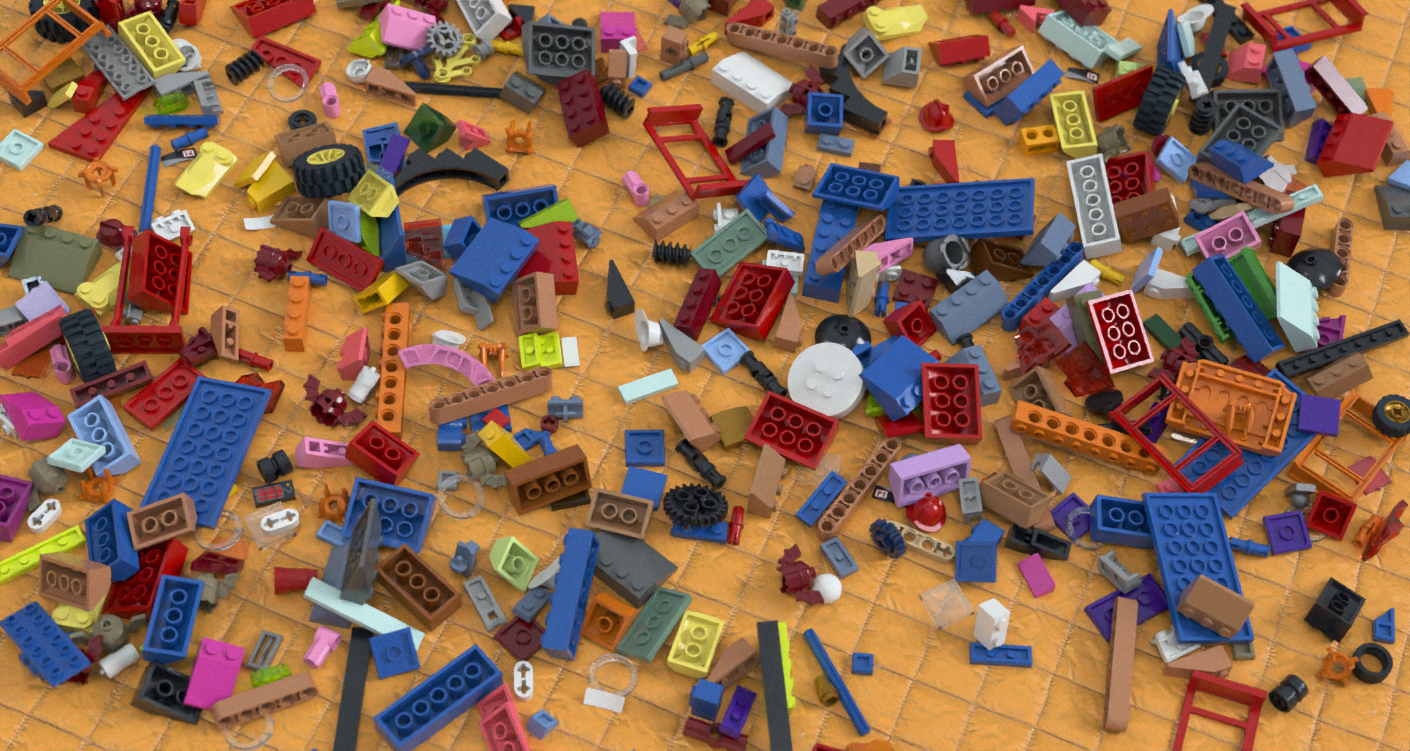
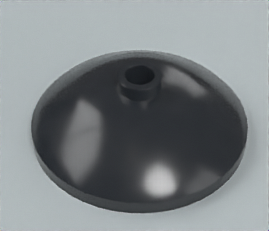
M1320 247L1299 251L1286 264V266L1310 280L1312 286L1316 287L1317 292L1332 286L1339 279L1342 271L1339 257L1333 251Z
M836 314L825 318L819 323L815 331V344L836 343L849 350H852L857 344H863L866 341L871 344V334L868 327L854 316L849 317L846 314Z

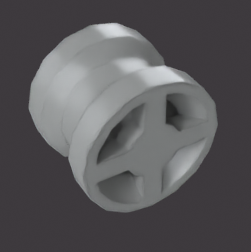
M486 39L482 40L479 45L476 44L472 47L474 55H478L481 61H484L487 56L494 54L491 43Z

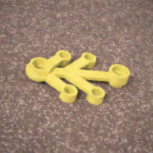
M466 33L463 35L462 40L464 43L461 46L462 49L455 57L451 56L448 59L444 55L447 61L445 67L442 65L440 54L437 56L433 54L431 56V62L436 67L434 80L437 83L445 84L451 78L459 76L470 78L472 76V69L466 66L460 70L452 71L453 68L470 64L473 67L481 65V58L478 55L461 59L468 49H472L476 45V36L474 34Z

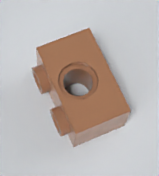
M672 26L667 27L661 37L660 61L675 65L687 59L688 32Z

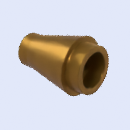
M826 675L817 676L814 681L817 686L820 702L827 707L836 704L839 701V692L830 683Z

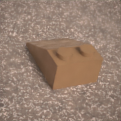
M303 195L286 196L270 219V223L307 237H316L320 227L329 228L328 201L332 200V198L312 199Z

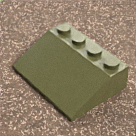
M43 224L36 226L26 225L18 241L8 277L22 281L23 279L41 275L43 282L46 280L54 290L74 295L77 293V287L87 282L103 254L98 239Z

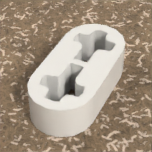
M48 499L28 518L27 523L32 533H43L62 514L60 502L56 499ZM54 507L56 508V510H54V511H53V510H50V511L48 510V508H54Z
M289 508L267 515L261 520L262 532L267 536H273L294 529L299 525V514L295 509ZM291 516V518H293V521L289 522L287 517ZM268 523H271L273 528H269Z
M520 661L514 667L515 697L523 702L533 697V667L527 661ZM522 668L526 669V678L521 676ZM522 684H526V694L521 692Z

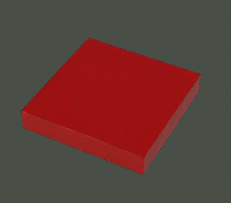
M912 411L893 422L888 415L875 417V424L886 438L924 431V425Z

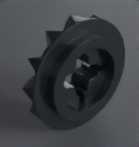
M308 110L295 111L288 118V125L291 130L317 123L316 115ZM302 119L305 121L304 125H301Z

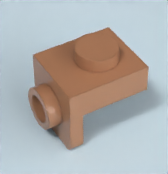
M810 164L799 165L793 186L811 191L815 176L818 173L814 169L815 166Z

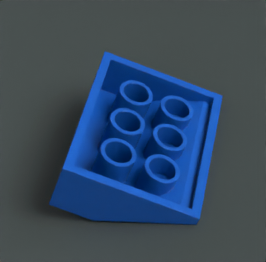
M1169 9L1157 43V67L1163 66L1180 73L1178 63L1183 61L1184 55H1181L1183 50L1176 27L1177 21L1173 10Z
M830 163L814 190L812 197L883 211L892 206L899 195V176Z
M389 177L387 182L393 185L395 189L394 178ZM397 205L389 217H376L379 225V250L382 253L379 254V258L385 260L383 263L385 272H390L397 267L407 265L404 234L399 206Z
M490 217L449 270V274L496 304L537 250L540 239L522 228Z
M904 335L900 336L859 374L892 422L908 415L922 401L921 363H939L936 358Z
M356 477L341 536L351 538L352 529L373 498L376 499L382 525L381 535L383 536V541L381 545L398 549L406 543L415 553L420 554L433 517L437 501L435 494Z

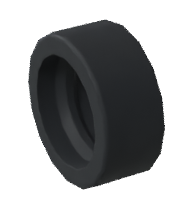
M1377 643L1362 644L1352 655V657H1358L1359 659L1358 662H1355L1352 672L1359 680L1365 683H1381L1392 670L1393 659L1389 651ZM1369 654L1377 657L1383 665V670L1379 673L1367 670L1360 661L1361 656Z

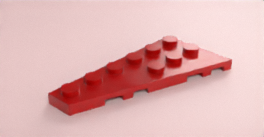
M152 87L143 89L124 101L116 92L48 142L49 148L88 162L94 161L95 157L101 160L149 94Z

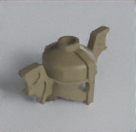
M678 0L680 2L679 13L683 16L669 14L663 22L675 28L683 27L686 29L689 22L695 25V21L705 20L707 7L710 8L711 6L707 3L708 0Z
M1123 125L1107 126L1105 131L1098 133L1096 137L1098 144L1097 152L1102 153L1104 163H1107L1109 158L1117 157L1121 153L1132 149V146L1128 144L1123 136L1125 133Z
M476 429L473 434L466 435L467 441L465 445L461 446V450L465 453L459 455L467 465L468 473L465 474L466 478H471L475 481L481 480V487L491 486L494 490H497L499 487H507L503 474L492 475L496 470V462L500 461L499 456L485 446L477 448L483 442L478 436L480 431Z
M45 456L41 460H35L31 463L32 468L28 471V476L34 482L27 504L28 511L31 513L41 505L40 491L46 495H59L65 491V485L69 478L65 468L49 465Z
M202 572V574L195 575L192 579L205 582L199 608L207 610V614H213V610L218 606L219 598L225 600L227 593L232 589H236V581L240 575L238 573L227 574L222 583L215 579L214 574L211 572Z
M107 613L97 619L93 625V635L80 631L68 636L75 645L81 643L88 647L89 639L100 634L103 636L102 646L104 650L102 652L104 654L115 653L128 644V633H138L139 627L146 625V615L141 614L131 617L130 622L125 625L121 618L115 615H108Z

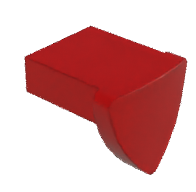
M520 16L512 18L513 20L499 33L504 42L522 37L523 23Z

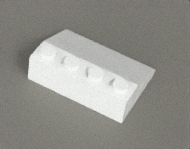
M744 51L719 62L712 69L711 77L713 85L758 114L774 106L778 107L792 94L789 92V89L793 82Z

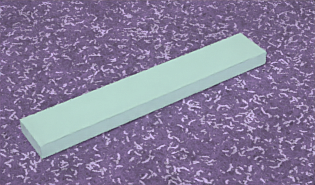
M312 577L303 595L304 598L378 635L410 627L416 651L418 650L425 633L366 603L360 605L340 599V590Z

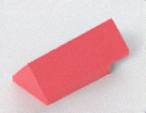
M60 305L9 331L5 338L6 342L0 345V366L5 371L62 335L58 322L61 318L67 316L63 306Z
M504 683L476 704L483 719L478 724L490 751H531L508 684Z

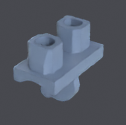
M579 218L572 223V228L575 230L573 236L576 239L585 243L590 248L596 247L599 244V235L602 234L600 229L587 222H583Z
M552 396L551 399H548V415L563 418V423H567V418H583V399H580L579 396H571L569 399Z
M472 540L466 544L462 541L458 542L454 558L450 560V569L456 574L462 573L466 579L470 578L473 567L476 565V553L479 551L480 546Z

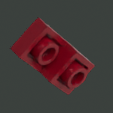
M390 0L366 4L362 7L358 16L362 19L374 21L379 9H384Z

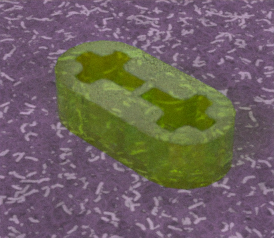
M176 92L157 98L153 103V107L158 115H168L186 109L189 103L184 93ZM161 104H164V108H163V109H160V107H161L160 105H161Z
M280 664L255 671L250 675L252 687L258 688L292 676L288 664Z

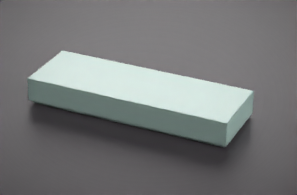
M1127 38L1108 46L1105 53L1120 61L1140 52L1143 46L1131 38Z
M670 368L618 386V391L625 405L676 388L679 383Z

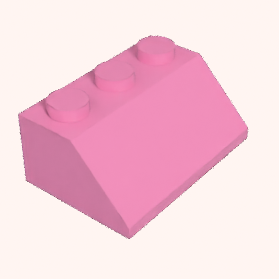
M387 3L379 16L382 43L411 51L416 49L422 51V47L427 46L425 36L429 27L431 28L433 23L436 24L435 16Z
M1244 210L1194 236L1205 260L1208 257L1224 254L1226 259H1229L1241 252L1240 250L1246 246H1250L1253 251L1262 247V241Z

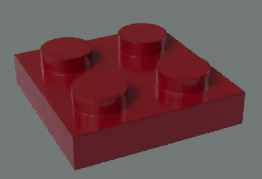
M903 269L892 301L911 303L921 299L928 311L938 279Z

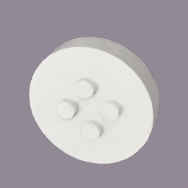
M828 342L813 345L801 352L790 368L788 374L789 394L792 400L834 419H840L851 413L864 396L866 385L859 376L864 371L863 365L851 350L840 344Z

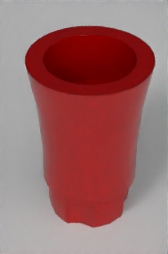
M274 566L275 595L306 591L312 577L318 579V570Z

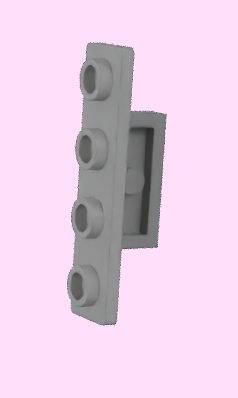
M455 278L452 280L460 310L474 315L478 329L483 331L494 321L488 299Z

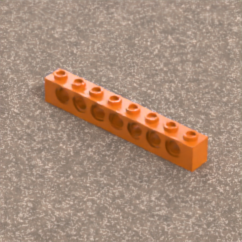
M389 303L386 305V310L382 311V321L385 322V326H381V337H384V342H380V353H383L382 358H379L381 374L377 384L380 385V390H376V402H379V406H375V418H378L377 424L402 440L407 369L401 360L398 350L408 347L411 313L409 303Z
M1018 400L1012 409L1009 429L1015 430L1018 433L1034 436L1037 439H1043L1055 445H1062L1074 451L1084 452L1093 457L1124 465L1127 468H1134L1146 474L1156 475L1161 469L1130 435ZM1152 443L1164 455L1165 447Z

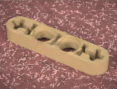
M887 521V523L891 522V524L895 525L898 532L901 531L903 537L905 535L913 536L914 541H905L904 543L907 549L942 564H949L953 561L955 549L950 544L896 521ZM928 542L933 548L926 550L922 547V544ZM945 551L948 552V555L946 557L943 556V553H945Z

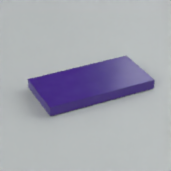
M1150 573L1141 577L1142 584L1130 592L1124 594L1118 589L1084 608L1085 613L1107 642L1111 638L1113 606L1117 596L1138 601L1136 627L1169 610L1165 592Z

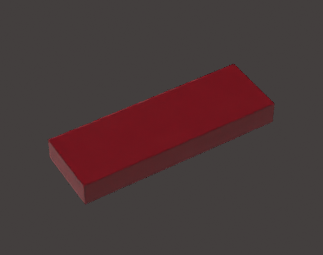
M768 122L726 149L725 153L728 162L733 165L775 138L776 135L772 125Z

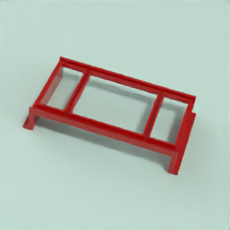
M1305 0L1256 12L1248 2L1241 3L1243 8L1242 19H1245L1271 46L1272 52L1362 31L1364 17L1368 15V12L1356 0ZM1330 2L1351 23L1339 26L1318 4ZM1311 6L1332 28L1291 37L1271 16ZM1278 33L1284 38V40L1277 41Z
M701 104L649 107L647 109L648 114L643 122V126L691 201L702 198L737 195L749 182V180L737 181L699 124L698 118L703 110ZM690 124L696 134L659 137L654 127ZM700 140L722 175L686 178L664 143ZM727 181V182H718V183L698 184L697 187H696V189H695V191H694V189L692 188V186L690 185V184H697V183Z
M1163 372L1114 411H1110L1109 417H1107L1110 423L1117 422L1185 493H1206L1244 464L1242 450ZM1162 386H1165L1172 393L1134 423L1125 416ZM1178 399L1214 436L1174 466L1138 428L1174 400ZM1220 441L1232 454L1192 484L1180 471Z
M1194 669L1188 682L1172 751H1182L1190 713L1244 729L1245 733L1241 751H1252L1261 708L1266 700L1268 691ZM1198 690L1250 706L1247 722L1192 706L1195 691Z

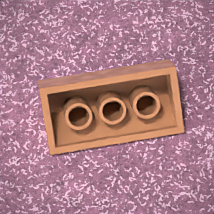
M1023 45L1010 48L961 79L967 91L971 92L970 95L982 105L988 107L1014 91L1033 75L1035 71Z
M62 551L39 555L40 596L89 612L93 611L110 588L111 566Z

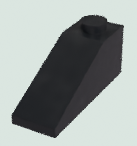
M612 259L609 260L605 309L607 313H611L613 319L634 313L635 301Z

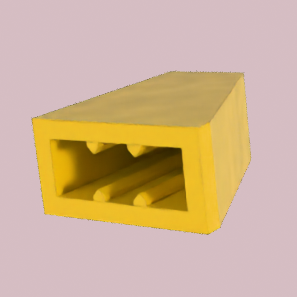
M273 160L258 181L252 183L247 190L248 205L252 209L255 208L259 214L284 200L286 196L296 193L294 180Z
M393 270L358 293L353 299L363 314L389 304L410 284Z
M492 420L478 433V436L512 468L532 460L515 438Z

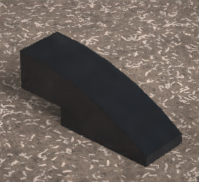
M1013 524L1008 530L1004 547L1027 555L1038 553L1041 558L1067 561L1072 542L1037 528L1031 531Z

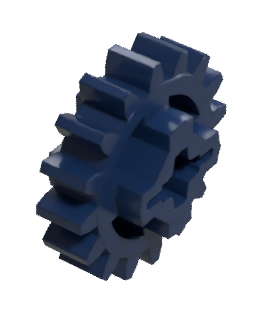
M881 518L870 525L871 537L882 553H885L886 556L889 554L891 559H898L906 553L905 540L895 525L891 524V522L887 523L885 519L881 520Z

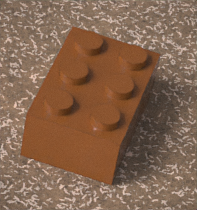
M1167 187L1114 204L1115 218L1127 243L1180 227L1178 212Z

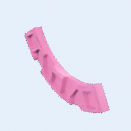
M421 344L398 350L406 369L418 365L438 364L459 371L475 386L496 380L491 372L477 359L456 348L439 344Z

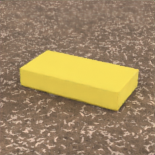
M72 81L54 92L47 106L54 109L69 100L78 87L77 84Z

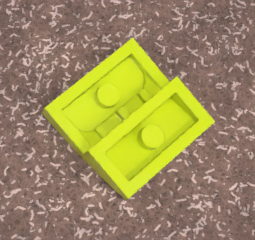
M557 331L540 336L537 332L518 336L523 370H531L541 366H547L551 369L563 367L560 338Z

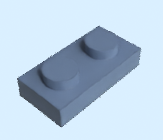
M820 133L816 151L851 158L855 140Z
M838 536L820 545V550L840 579L858 571V565Z
M540 585L532 588L513 607L512 613L530 623L550 602L552 592Z

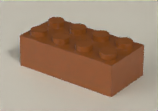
M578 444L504 471L509 499L518 515L592 488L587 457Z
M406 543L375 567L377 569L376 581L431 632L462 606L461 594Z

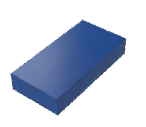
M769 190L757 196L755 200L781 223L789 220L794 215V212Z

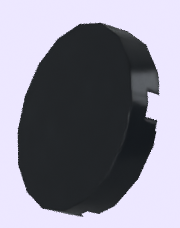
M1116 389L1097 391L1085 399V407L1088 412L1097 414V411H1102V413L1114 411L1122 405L1124 401L1123 394Z

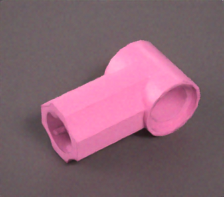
M330 82L323 83L319 89L325 115L328 118H336L341 114L335 85Z
M632 170L626 172L622 177V181L632 195L634 204L639 207L648 205L649 186L642 182L636 172Z
M61 344L54 345L49 350L54 371L60 383L69 384L74 381L75 372L67 347Z
M321 626L314 636L313 644L303 657V661L308 666L319 669L330 651L336 650L342 635L325 626Z

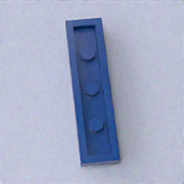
M146 115L144 117V124H150V127H161V124H168V127H179V124H186V127L193 128L197 127V124H204L205 127L212 128L220 123V115Z

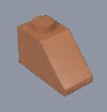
M609 49L606 71L607 85L614 83L615 87L625 88L627 50Z

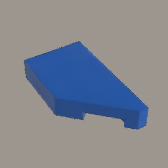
M524 428L513 435V437L527 452L539 444V438L544 441L542 436H550V432L545 430L544 432L533 431V429Z
M1390 608L1372 623L1374 642L1394 644V608Z

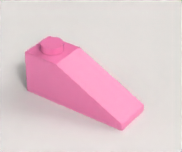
M910 237L875 243L864 248L862 251L878 252V260H881V270L877 271V273H880L913 255L914 238Z
M304 437L295 449L296 464L300 467L317 469L354 465V463L345 458L349 443Z

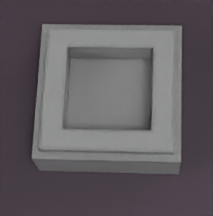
M439 470L437 491L457 492L459 472Z

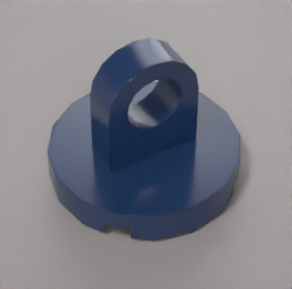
M428 45L423 46L422 51L416 49L405 55L399 61L401 68L414 65L423 80L431 77V73L423 60L432 54V50Z

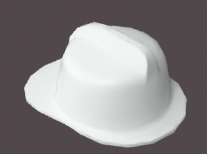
M1210 4L1195 6L1179 16L1177 21L1181 23L1189 20L1192 33H1196L1204 28L1206 18L1213 13L1214 7Z
M181 38L172 40L186 59L185 64L179 69L180 71L192 72L202 68V58L197 47Z
M637 309L634 315V326L641 350L645 352L648 347L663 344V335L660 325L657 322L648 320L642 309Z
M439 330L431 334L433 335L432 344L449 346L456 349L467 340L463 335L449 330Z
M559 557L528 584L529 589L538 587L541 584L549 589L556 588L554 579L556 573L560 571Z

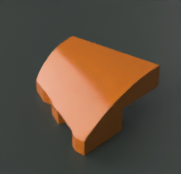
M1365 88L1364 95L1369 104V115L1384 111L1391 116L1394 97L1393 90Z

